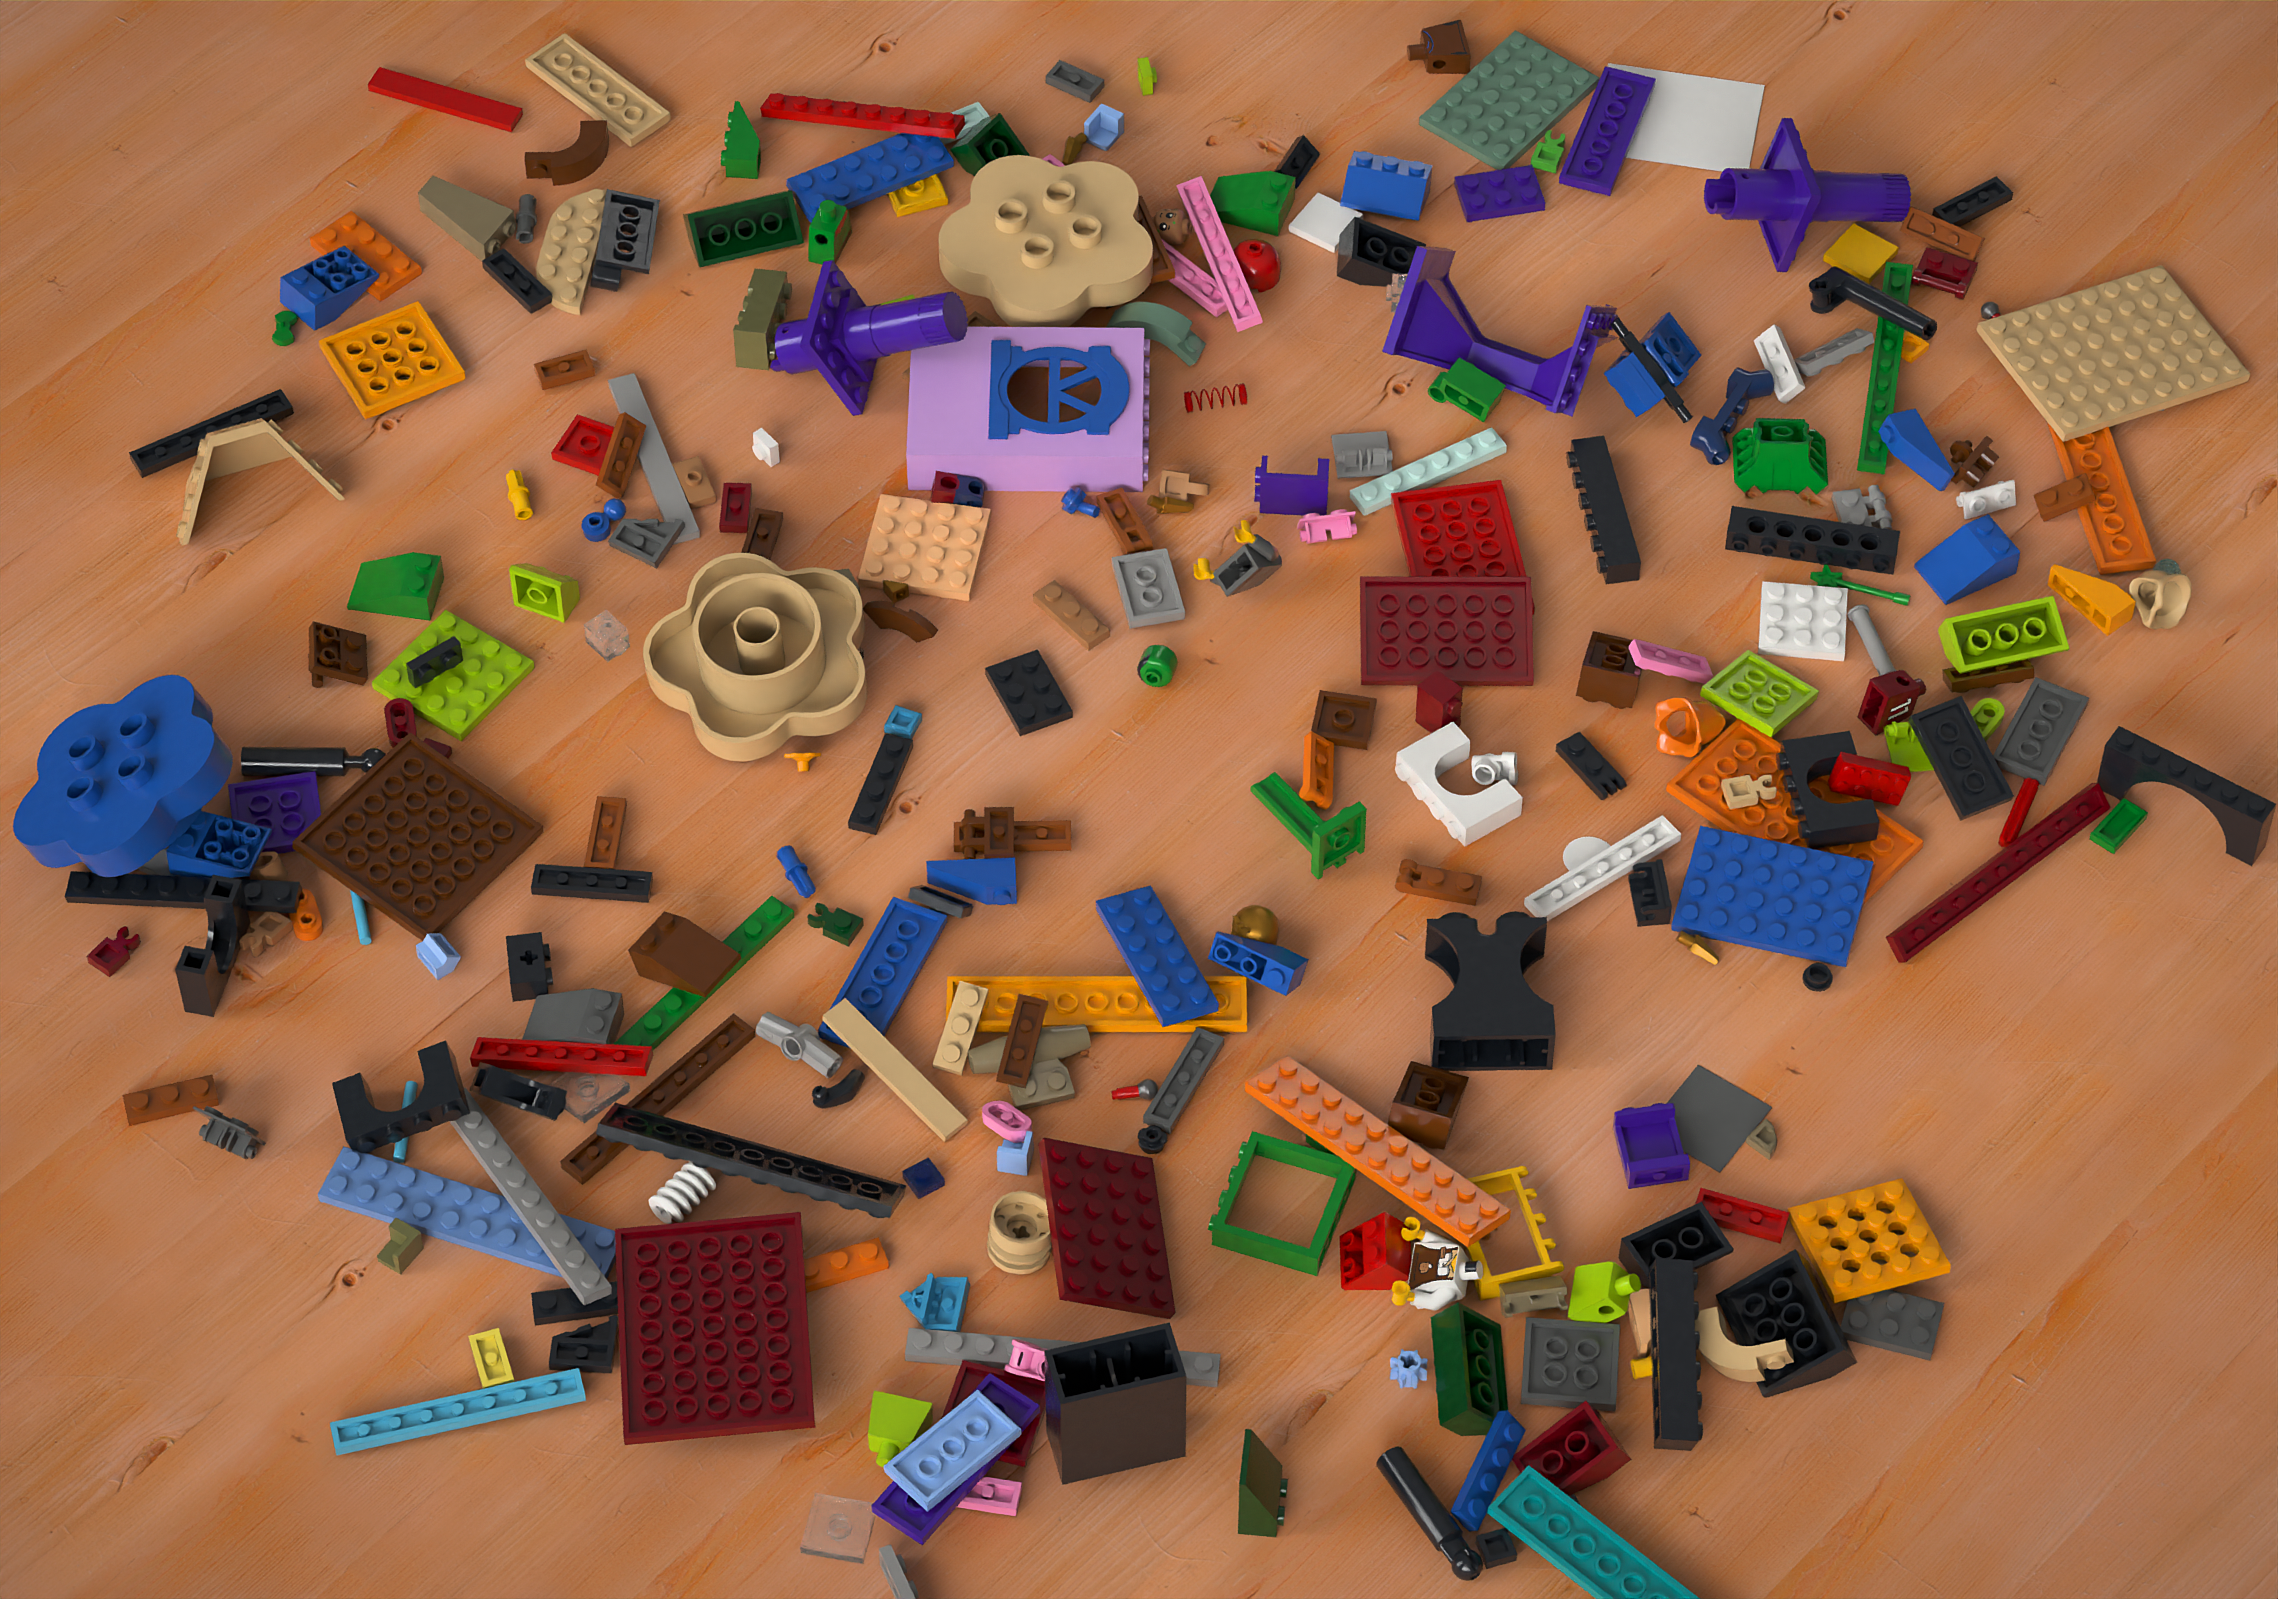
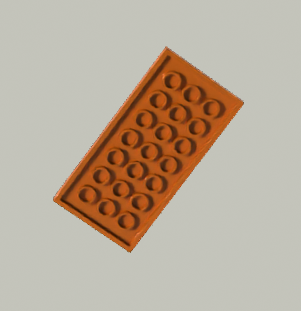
M1740 719L1732 723L1667 783L1666 791L1723 831L1807 848L1805 839H1800L1798 817L1793 816L1791 811V795L1786 793L1784 789V772L1777 767L1776 754L1780 753L1781 744ZM1750 775L1752 781L1758 780L1762 775H1771V785L1764 787H1776V797L1772 799L1758 797L1757 805L1729 809L1721 789V783L1723 779ZM1827 775L1814 779L1808 785L1815 796L1829 803L1841 804L1863 800L1859 797L1830 791L1828 784L1829 776ZM1876 808L1875 810L1880 822L1877 840L1815 849L1874 862L1864 904L1923 848L1924 843L1922 839Z

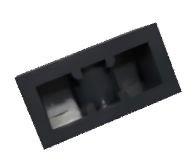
M542 932L506 936L513 1002L536 999L538 995L548 994V986L553 985L551 967L546 968L545 962L551 961L549 943L543 944Z

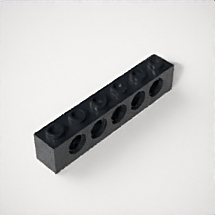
M1732 506L1725 549L1893 575L1900 531Z

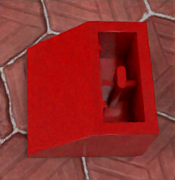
M1384 1211L1340 1235L1341 1288L1344 1290H1390L1395 1281L1401 1280L1406 1282L1409 1279L1411 1267V1241L1403 1239L1401 1231L1402 1228L1410 1230V1227H1407L1404 1222Z

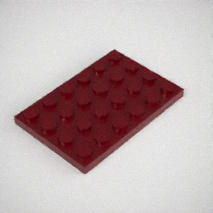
M1360 576L1361 685L1418 686L1434 671L1438 670L1459 686H1533L1531 577Z
M1043 1138L1038 1146L1059 1300L1171 1319L1176 1311L1153 1158Z

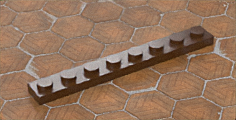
M733 1013L625 1106L664 1116L755 1038V1029ZM596 1130L560 1161L561 1168L583 1185L630 1144L609 1142L605 1137L596 1135Z

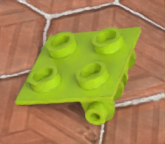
M1894 721L1891 725L1883 727L1891 763L1907 766L1910 772L1934 770L1910 723H1896Z

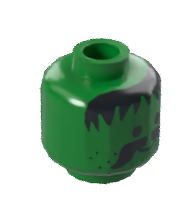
M1164 645L1149 646L1144 650L1137 666L1138 676L1144 683L1152 687L1166 686L1171 682L1178 665L1177 656Z

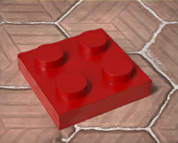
M577 414L552 450V460L599 476L614 427Z

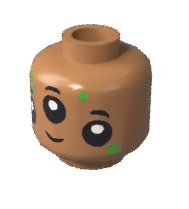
M1162 209L1152 217L1161 239L1169 245L1182 244L1187 235L1191 234V220L1186 218L1185 213L1180 209Z

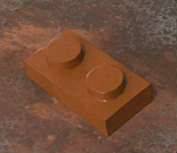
M587 349L534 364L535 373L542 390L595 376V368Z
M2086 473L2034 494L2040 516L2044 522L2096 500Z

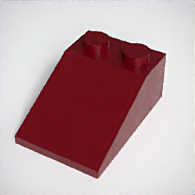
M1584 1401L1517 1452L1512 1458L1520 1473L1529 1465L1568 1496L1607 1479L1632 1460L1602 1415L1587 1401Z

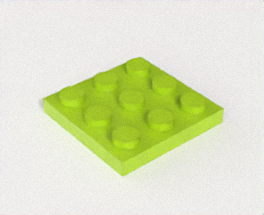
M1750 650L1744 652L1703 685L1700 692L1701 697L1769 737L1774 736L1816 701L1819 690Z

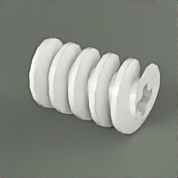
M689 1161V1163L683 1165L681 1171H677L674 1174L673 1179H669L665 1183V1187H661L657 1191V1195H653L648 1200L649 1206L662 1222L671 1224V1219L681 1223L684 1219L681 1212L690 1214L692 1211L690 1204L698 1206L700 1204L698 1196L706 1198L708 1196L707 1189L714 1190L716 1183L706 1168L697 1167Z

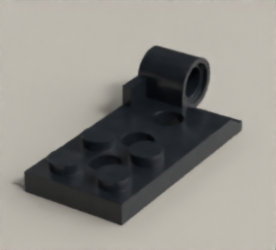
M607 189L590 287L617 292L622 269L649 274L660 200ZM623 232H628V233H631L632 235H627V234H624ZM620 250H627L629 251V253H625Z

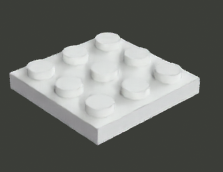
M1762 581L1758 654L1844 661L1848 588Z

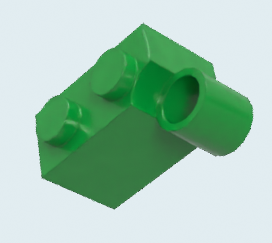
M1459 357L1448 372L1439 373L1429 386L1428 394L1436 402L1443 403L1447 400L1480 421L1485 422L1500 402L1506 385Z

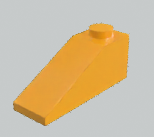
M2056 564L2051 566L2047 585L2107 636L2132 620L2136 601L2131 598L2129 593L2124 592L2116 584Z

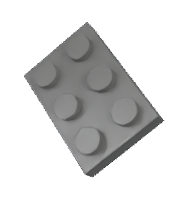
M1167 548L1112 557V568L1129 628L1185 619V609Z

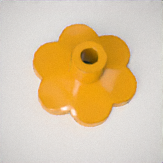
M821 753L784 754V758H792L797 761L798 771H809V760L821 756Z

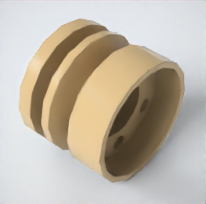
M1027 1191L1011 1192L1000 1197L993 1205L987 1241L988 1255L993 1263L1005 1272L1018 1275L1033 1273L1047 1263L1052 1249L1046 1199L1036 1193Z

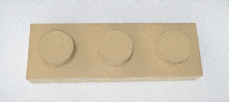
M959 981L933 1061V1068L962 1076L968 1058V1050L971 1049L989 989Z

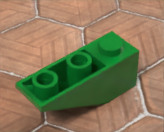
M735 101L733 112L728 114V128H730V131H725L724 145L727 149L721 152V166L726 168V177L758 179L761 165L760 140L740 102Z

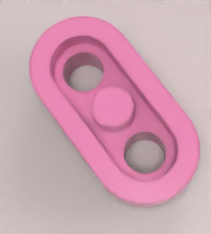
M992 1101L983 1106V1123L1006 1140L1020 1143L1025 1140L1027 1131L1032 1132L1031 1119L1005 1101Z

